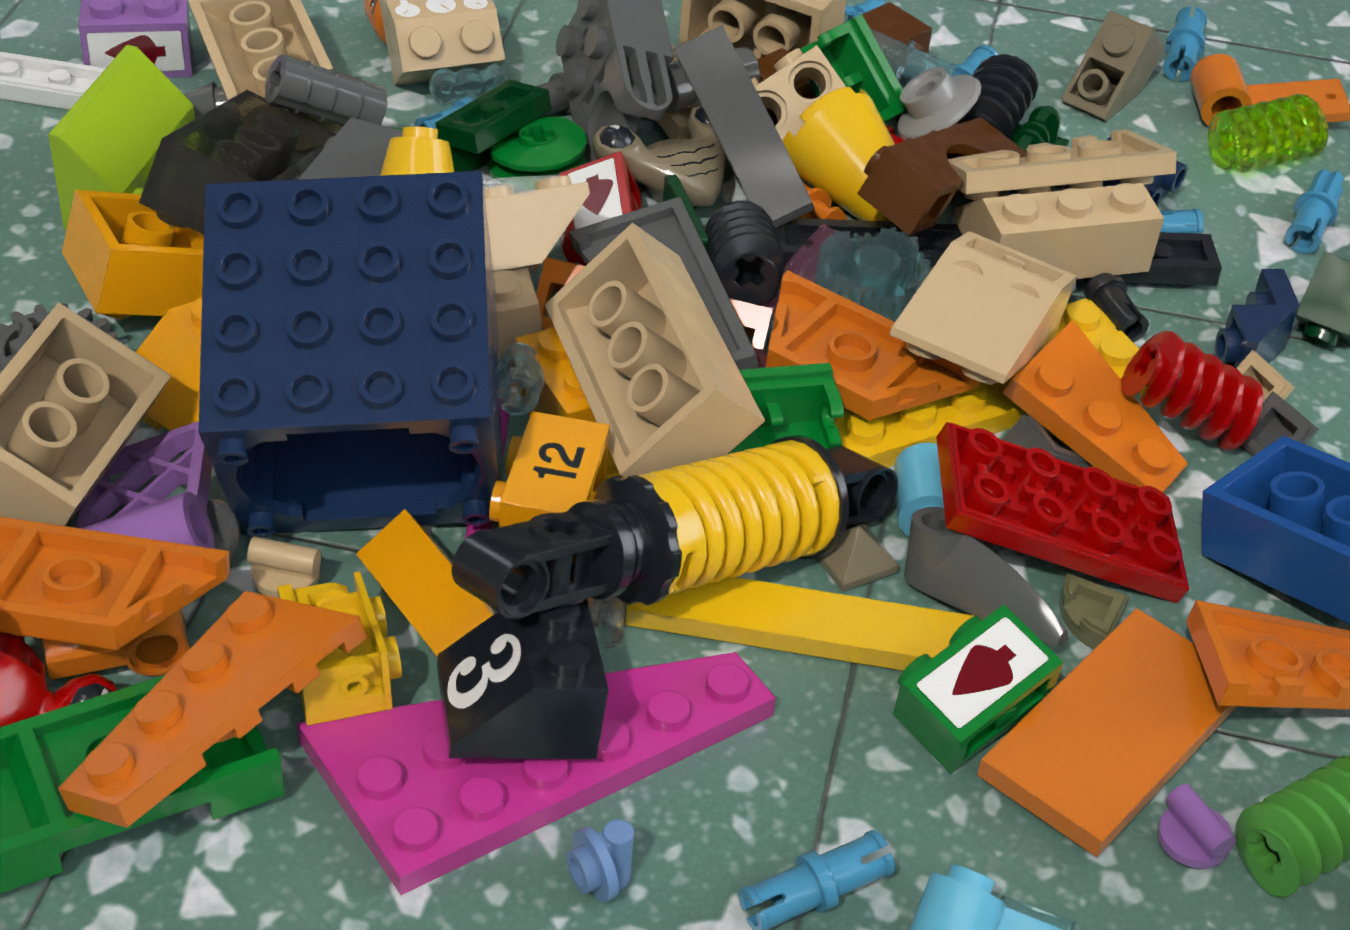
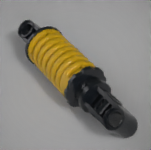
M793 435L783 437L764 447L690 462L689 464L673 466L646 474L632 475L625 478L619 475L604 480L597 487L594 499L576 503L567 512L541 514L529 521L474 532L461 543L454 555L452 577L461 589L499 614L512 620L521 619L529 614L557 606L576 605L587 598L603 600L616 596L619 600L629 605L640 602L648 606L662 601L669 594L681 593L688 588H699L707 583L720 582L726 578L741 576L746 572H755L764 567H773L782 562H791L796 559H813L829 553L841 541L846 527L863 522L876 521L887 513L897 494L898 478L892 469L845 446L838 445L826 450L820 443L805 436Z

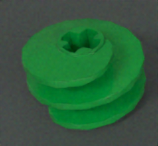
M564 117L535 119L489 147L491 160L489 161L488 170L490 175L503 186L509 185L517 190H536L535 182L559 176V173L586 164L584 151L587 140L585 131L575 122Z

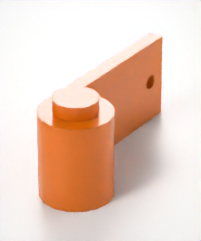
M1214 54L1203 58L1194 66L1190 75L1191 86L1201 117L1206 125L1214 129L1230 130L1350 121V103L1339 78L1246 85L1240 65L1235 58L1227 54Z

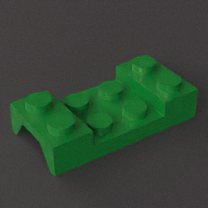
M164 676L0 727V894L62 873L63 869L59 853L205 803L212 820L285 796L282 763L277 748L267 749L257 726L240 739L233 737L229 740L215 743L202 753L206 762L204 768L128 828L69 811L58 788L79 767L89 753L97 748Z

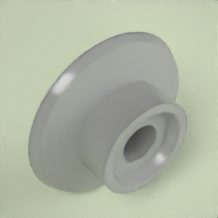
M943 67L928 69L914 77L900 94V100L907 110L901 114L898 121L899 137L905 141L908 138L914 139L927 135L933 130L939 131L951 127L965 116L976 103L981 92L980 81L965 74L950 77Z

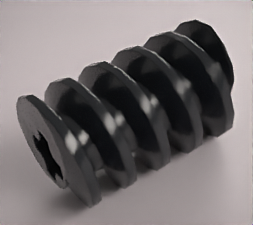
M1007 54L993 55L983 60L974 71L972 77L978 79L981 83L980 95L973 107L956 123L961 124L982 117L1008 139H1011L1013 132L1017 129L1032 100L1036 97L1039 84L1034 70L1019 57Z
M738 200L724 204L712 214L706 224L705 232L708 237L707 254L729 299L755 305L764 304L777 295L785 268L783 252L775 233L772 219L764 208L750 201Z

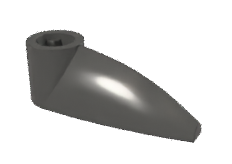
M925 507L912 514L904 578L908 584L969 614L978 615L981 619H985L1005 604L1044 643L1057 647L1068 640V631L1053 611L1013 567L973 537L946 528L943 507Z

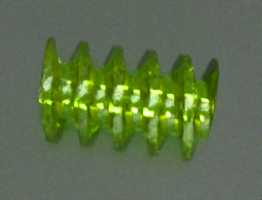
M1302 94L1221 111L1211 120L1208 129V146L1216 166L1223 170L1233 167L1235 171L1242 174L1253 171L1255 168L1260 170L1270 167L1272 164L1277 166L1287 163L1289 160L1294 162L1304 159L1306 156L1311 158L1321 155L1328 141V124L1324 112L1316 101Z

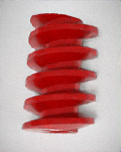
M1162 331L1147 340L1133 355L1121 379V390L1125 396L1131 397L1140 392V402L1147 408H1153L1160 403L1159 411L1163 417L1173 419L1179 415L1181 427L1186 430H1193L1198 426L1200 437L1206 441H1212L1218 437L1217 444L1222 450L1231 451L1240 447L1250 436L1262 411L1263 389L1262 385L1255 378L1242 375L1236 367L1223 364L1213 354L1203 353L1196 344L1183 342L1182 338L1173 331Z

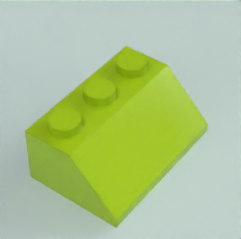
M126 45L48 134L63 228L67 229L75 190L163 196L166 191L173 189L179 174L190 160H195L199 154L202 135L200 129L196 128L194 105L138 47Z

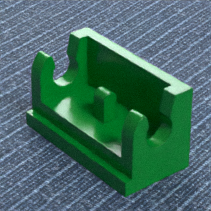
M862 14L819 35L817 41L800 48L804 54L818 45L846 87H851L855 93H860V89H862L872 98L884 124L907 110L900 100L903 88ZM808 79L816 96L819 97L821 95L819 85L815 81Z
M830 363L739 370L765 422L728 454L764 447L777 439L793 435L811 438L820 443L826 450L842 445L839 429L834 418L844 417V409L841 396L832 376L833 369Z

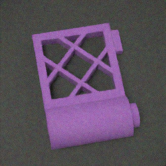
M199 421L125 446L81 506L76 528L214 548L213 530L206 512L213 466L198 433ZM187 450V451H186L181 457H179L174 463L169 462V461L172 460L179 452H182V451ZM127 471L114 484L109 483L110 476ZM154 475L158 476L142 492H136ZM181 484L187 486L186 492L166 498ZM120 505L125 506L114 517L106 519Z

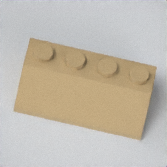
M188 0L191 12L237 123L299 150L313 146H324L331 136H335L340 131L341 125L328 121L319 122L315 117L302 113L292 114L291 110L269 104L265 100L267 75L278 55H286L301 61L310 60L312 64L326 69L333 68L301 0Z
M631 223L545 304L596 422L610 424L609 451L621 476L628 477L646 474L673 466L689 464L690 462L727 455L765 422L680 256L634 223Z

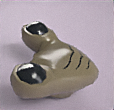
M701 106L695 107L690 111L688 126L692 139H667L645 147L641 139L634 132L621 125L601 127L593 137L595 156L600 159L622 151L635 181L644 185L658 203L663 202L664 177L666 175L677 174L694 210L698 207H709L716 202L725 179L726 158Z

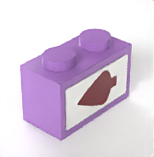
M81 0L78 27L84 65L107 68L126 45L138 47L167 78L192 77L193 44L188 0Z

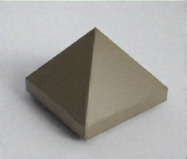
M866 524L845 530L841 541L832 551L823 556L816 557L842 592L895 574L899 569L898 563Z

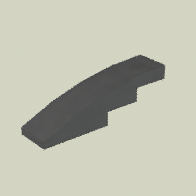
M723 25L673 48L747 201L764 208L771 217L774 228L814 210L815 208Z

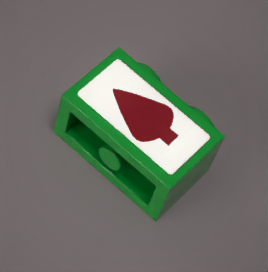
M1003 604L983 620L976 615L964 622L950 638L949 646L933 658L928 654H923L905 668L898 679L900 688L893 715L952 774L1025 717L1054 689L1064 662Z

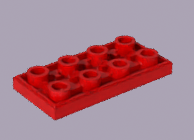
M946 422L936 436L946 528L1174 603H1178L1188 592L1189 584L1172 512V504L1170 498L1157 488L1152 486L1139 487L1112 478L1099 468H1083L1055 458L1052 454L1041 448H1024L998 439L993 433L982 428L969 429Z

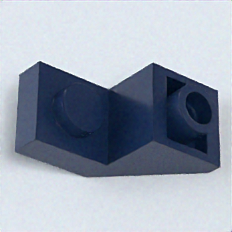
M1261 269L1255 291L1248 294L1245 305H1232L1225 328H1220L1216 335V357L1222 363L1237 368L1252 350L1257 352L1265 361L1271 363L1285 349L1300 304L1284 269Z

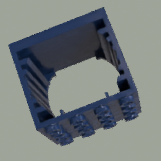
M482 171L205 184L198 433L231 511L240 524L242 535L265 538L271 537L276 533L385 527L404 509L411 513L421 525L464 523L471 526H480L490 522L491 496L496 481H503L496 289Z

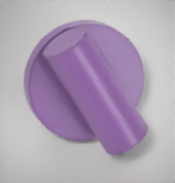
M1182 784L1176 787L1166 798V804L1169 807L1163 813L1158 825L1157 835L1160 845L1171 858L1188 867L1205 869L1221 864L1236 843V838L1233 836L1230 825L1222 815L1208 807L1189 784Z

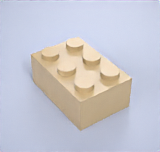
M682 0L678 46L723 25L734 48L747 47L754 53L757 59L781 48L793 51L817 41L819 35L843 24L846 0Z
M59 302L0 373V516L68 526L146 418L171 375Z

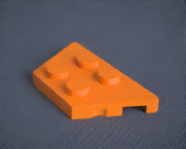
M789 270L783 274L779 301L777 302L773 330L768 347L766 368L830 363L833 369L832 376L841 396L843 407L868 420L976 389L981 384V382L966 376L962 372V366L941 357L939 359H927L910 352L905 346L906 342L889 335L895 323L894 321Z
M0 516V632L80 644L86 647L118 650L227 580L230 575L229 551Z

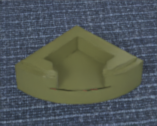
M1066 573L1059 598L1060 613L1072 634L1094 650L1118 627L1125 612L1129 596Z

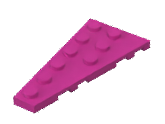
M736 652L605 673L609 691L596 759L449 758L441 700L398 706L390 710L308 726L306 721L297 723L298 742L399 894L403 895L772 717L776 697Z

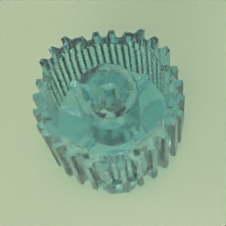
M896 227L881 229L880 234L878 233L876 237H873L870 233H865V236L861 237L856 233L853 234V238H849L850 231H834L833 237H826V243L822 242L815 283L895 322L933 269V267H930L931 261L924 259L925 254L918 252V237H908L904 231L897 232Z

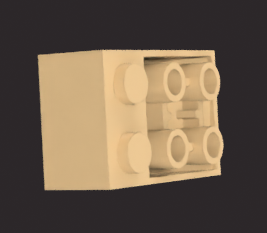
M968 231L950 243L893 324L889 335L906 342V348L920 357L927 359H939L941 357L962 366V372L973 380L986 384H995L997 382L1004 384L1054 338L1077 275Z

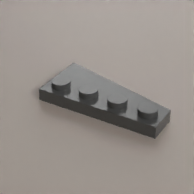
M681 197L569 231L572 248L586 264L591 262L631 223H634L678 254L738 369L758 368L756 353Z

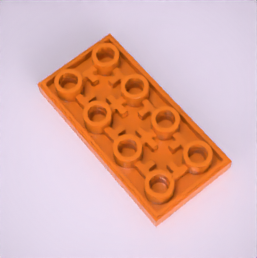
M1136 608L981 759L977 776L1098 857L1237 706H1218L1193 642Z

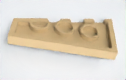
M1123 129L1111 131V140H1097V137L1092 135L1072 138V149L1061 145L1040 143L1028 145L1026 157L1021 158L1018 152L999 150L951 158L948 161L963 180L958 190L964 193L966 199L979 200L982 198L999 197V191L1017 189V192L1020 194L1051 192V186L1069 184V187L1073 189L1103 187V181L1120 179L1122 183L1151 184L1154 182V176L1176 174L1177 151L1130 130Z

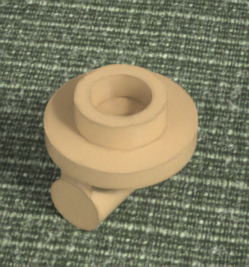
M255 536L251 539L247 551V561L252 565V582L260 593L278 598L277 586L291 584L292 589L317 585L320 578V549Z

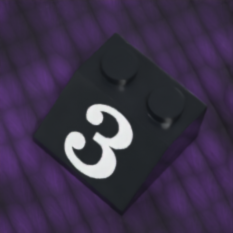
M588 600L572 606H557L517 620L508 619L496 612L438 654L437 672L449 758H597L609 689Z

